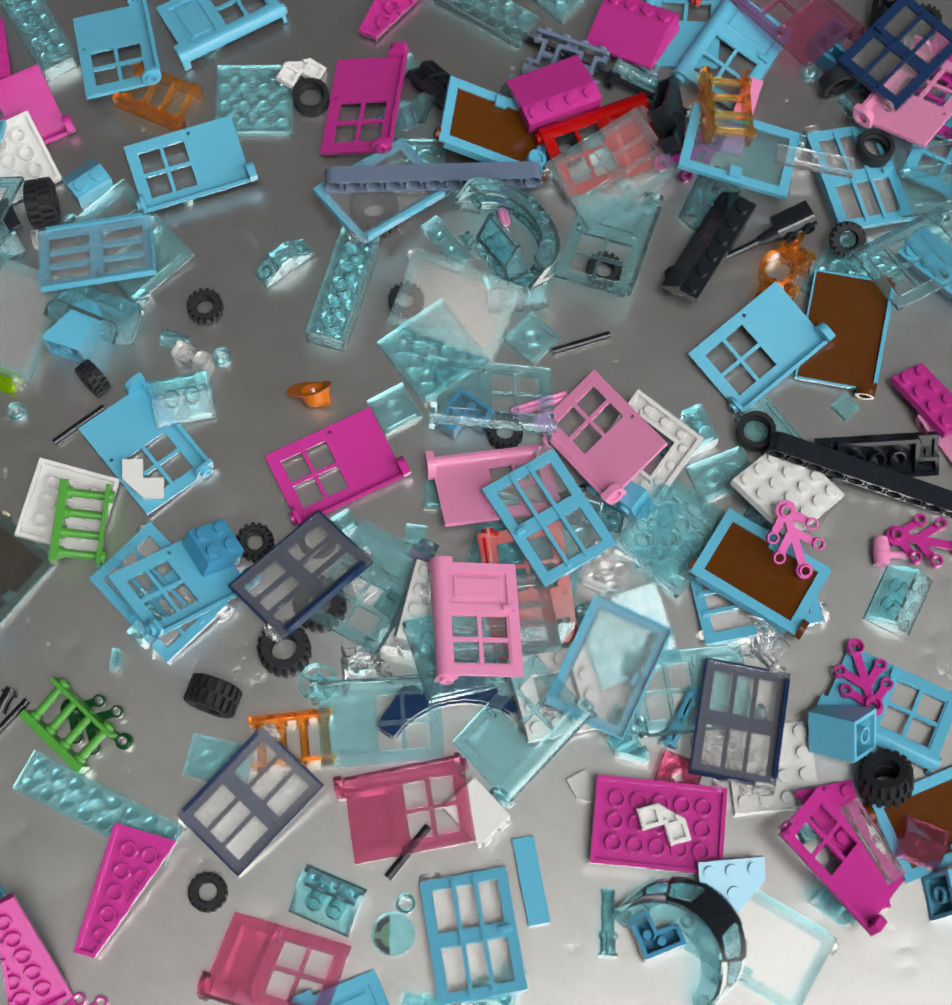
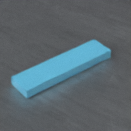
M534 835L512 839L528 926L550 923V917Z

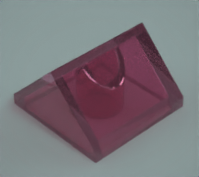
M907 815L894 856L930 871L937 872L949 847V831Z

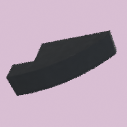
M675 74L658 82L648 113L660 130L657 143L665 154L682 148L684 142V109Z

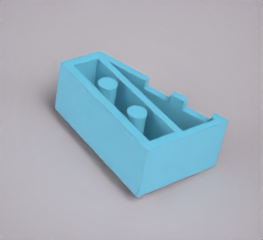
M584 478L583 480L587 486L586 490L608 504ZM630 481L624 487L627 493L617 503L608 505L639 528L654 508L647 490Z

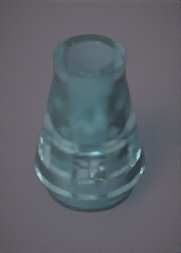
M168 328L166 330L161 329L160 346H164V348H188V335Z

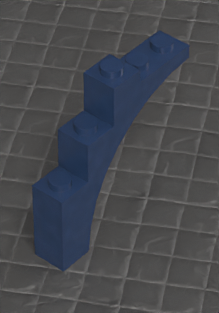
M461 676L455 685L453 683L443 685L440 682H434L433 679L423 695L421 694V689L413 684L409 686L405 683L376 724V728L395 741L404 729L416 719L432 710L448 705H483L497 709L511 717H514L518 709L514 699L507 695L503 697L498 694L499 690L491 684L485 685L487 676Z

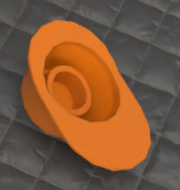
M301 382L292 385L286 392L289 396L301 397L307 407H326L330 405L329 387L332 385V382Z

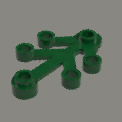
M97 694L93 699L84 702L90 708L95 706L102 708L106 705L107 699L105 696ZM99 697H102L103 702L98 705L96 701ZM69 699L62 702L60 712L70 702ZM114 705L110 710L96 714L103 720L119 719L124 716L125 711L123 707ZM77 707L67 717L71 731L78 724V719L81 720L85 716ZM120 708L121 713L115 716V709ZM92 721L86 727L89 742L96 735V730H100ZM116 732L118 734L117 738H111L115 741L116 746L124 751L130 750L134 745L133 737L128 733L120 734ZM82 733L79 735V741H74L73 744L79 745L83 742L84 736ZM123 737L127 739V743L125 745H121L120 740ZM98 744L97 751L95 753L91 752L90 754L94 756L100 754L102 749L101 745Z

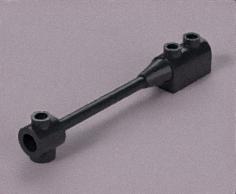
M804 200L769 217L771 227L757 236L756 239L731 250L724 263L758 246L784 240L787 243H792L797 239V234L804 232L806 235L811 234L815 230L817 220L807 201ZM670 266L664 271V280L668 276L673 266Z

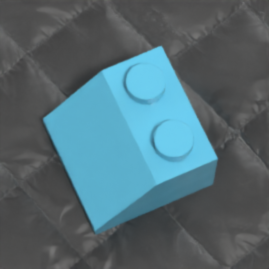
M93 158L64 176L61 180L82 209L115 188L109 174Z

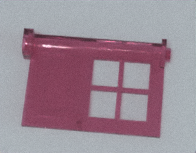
M730 0L806 68L845 36L852 43H855L866 32V27L834 0H812L799 11L794 9L785 0H775L761 12L748 0ZM781 3L794 15L777 27L765 14Z
M456 752L453 756L349 777H333L337 799L341 802L347 801L355 864L358 865L476 842L465 772L468 770L466 757L462 758V755ZM452 775L456 800L433 805L430 780ZM425 781L429 806L406 810L403 785ZM457 805L460 831L438 835L434 810ZM429 811L433 836L410 840L407 815Z
M234 912L211 971H203L197 987V996L199 999L207 1002L208 999L228 1005H299L293 1003L292 1000L302 978L323 985L315 1005H330L352 946ZM285 942L307 948L298 971L276 965ZM312 950L334 956L325 980L303 973ZM274 970L296 977L287 1001L265 994Z

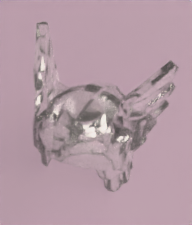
M750 615L749 620L759 631L752 636V639L745 637L727 643V647L732 649L734 653L739 654L740 657L757 659L770 669L777 664L778 659L790 648V645L786 642L782 632L772 627L763 618Z
M366 638L365 644L352 648L340 646L343 698H347L350 674L363 677L375 668L378 676L391 684L395 683L389 666L385 664L381 655L375 651L372 639Z

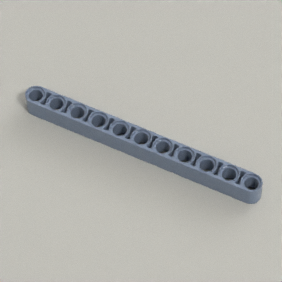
M536 161L332 166L324 171L325 190L334 194L461 190L469 179L479 177L498 179L517 188H536L542 184L541 166ZM478 179L469 186V189H477L489 181ZM491 182L482 187V189H504L508 186Z

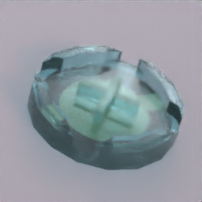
M385 913L377 919L372 927V941L376 949L385 956H401L409 951L414 943V925L402 913Z

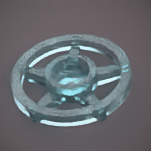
M314 663L307 666L299 676L298 685L300 692L311 702L321 703L329 700L334 696L338 688L336 672L324 663ZM318 667L317 674L312 677L305 675L310 669ZM321 667L328 669L334 677L325 678L321 674ZM303 678L310 682L311 687L307 693L302 688ZM335 680L332 692L327 695L325 690L327 683ZM313 691H321L325 697L315 699L309 695Z

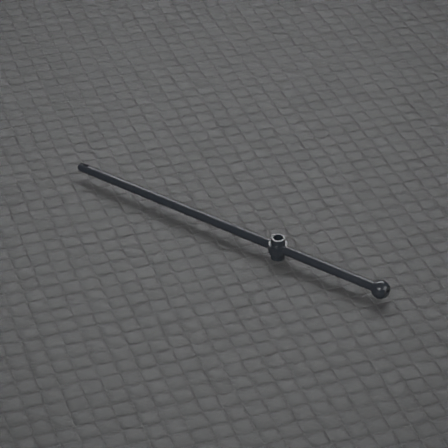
M434 0L538 49L541 47L540 44L534 43L533 37L452 0ZM547 45L546 51L555 53L556 48ZM561 52L559 56L562 60L572 57V55ZM582 60V62H583L584 64H587V65H590V66H591V64H589V63H587V62H585V61ZM596 67L594 74L604 79L603 85L607 89H613L619 85L636 94L644 92L649 100H653V92L622 79L620 69L614 67L607 72ZM683 107L684 116L690 118L692 110ZM702 113L698 125L704 120L705 115Z

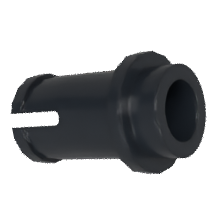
M7 686L1 690L3 692L0 696V712L5 715L14 697L17 698L16 693L18 692Z

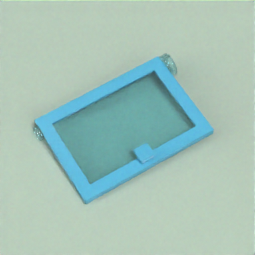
M698 102L688 106L686 116L689 117L677 168L786 200L796 153L802 154L807 140L806 135Z

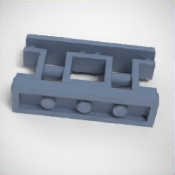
M537 27L534 43L541 45L536 60L526 57V62L523 64L521 71L523 75L539 69L542 58L551 60V64L556 63L561 52L573 56L578 55L581 61L583 60L584 53L594 56L591 66L584 64L593 77L597 64L607 67L610 60V51L601 45H597V47L590 45L588 41L579 39V41L572 39L570 35L561 33V35L554 33L548 27ZM548 40L558 44L555 53L546 51ZM594 80L597 87L599 88L600 82Z

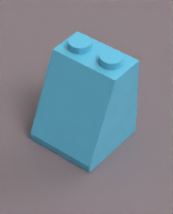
M78 302L43 334L42 340L50 354L81 364L86 359L90 360L105 326V321L98 306L90 302L86 304Z
M818 705L808 712L809 734L807 741L809 743V752L855 763L876 749V708Z
M952 869L921 877L930 921L952 918Z

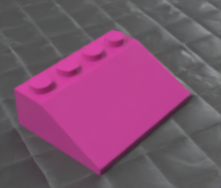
M604 0L586 41L596 47L597 45L606 47L610 51V56L651 70L680 30L678 13L640 0Z
M578 55L506 81V85L528 134L535 132L536 129L598 108L602 101V96L594 79Z

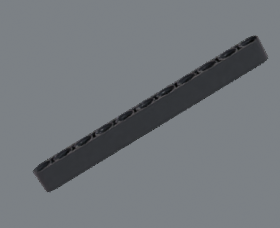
M773 432L768 454L773 457L952 518L951 490L784 432Z

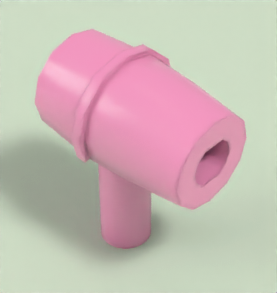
M887 536L873 537L871 553L873 565L885 567L890 565V559H907V555L903 551L890 550Z

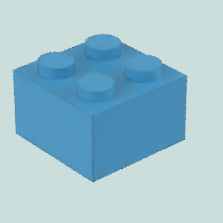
M224 518L188 530L182 544L202 577L238 565L244 549Z

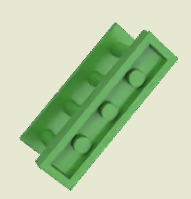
M60 478L48 557L50 564L58 565L59 559H63V557L96 560V569H101V563L105 564L106 551H103L109 506L110 503H114L115 491H112L111 484H106L105 492L74 489L73 486H70L69 479ZM79 497L104 500L103 511L72 509L70 506H67L68 498ZM77 517L101 520L100 532L69 529L67 526H64L65 518ZM74 537L98 540L97 552L64 549V546H61L62 538Z
M51 677L50 681L56 686L36 710L23 709L18 716L76 773L85 774L90 768L85 763L90 753L105 736L117 738L118 734L114 731V725L99 717L70 688L71 684L63 677ZM63 693L70 702L51 724H46L41 720L43 718L42 715ZM77 707L85 716L65 739H61L56 734L58 732L57 729ZM92 721L100 730L80 753H75L71 749V744Z

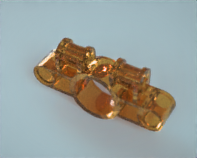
M804 232L797 234L798 240L792 243H787L784 240L778 249L771 250L763 256L758 270V279L761 284L754 299L774 282H777L793 301L796 295L800 293V288L794 284L797 274L807 276L810 273L809 268L812 262L817 258L813 252L801 247L805 235ZM779 261L787 265L791 270L788 279L779 281L776 278L769 277L765 272L768 263Z

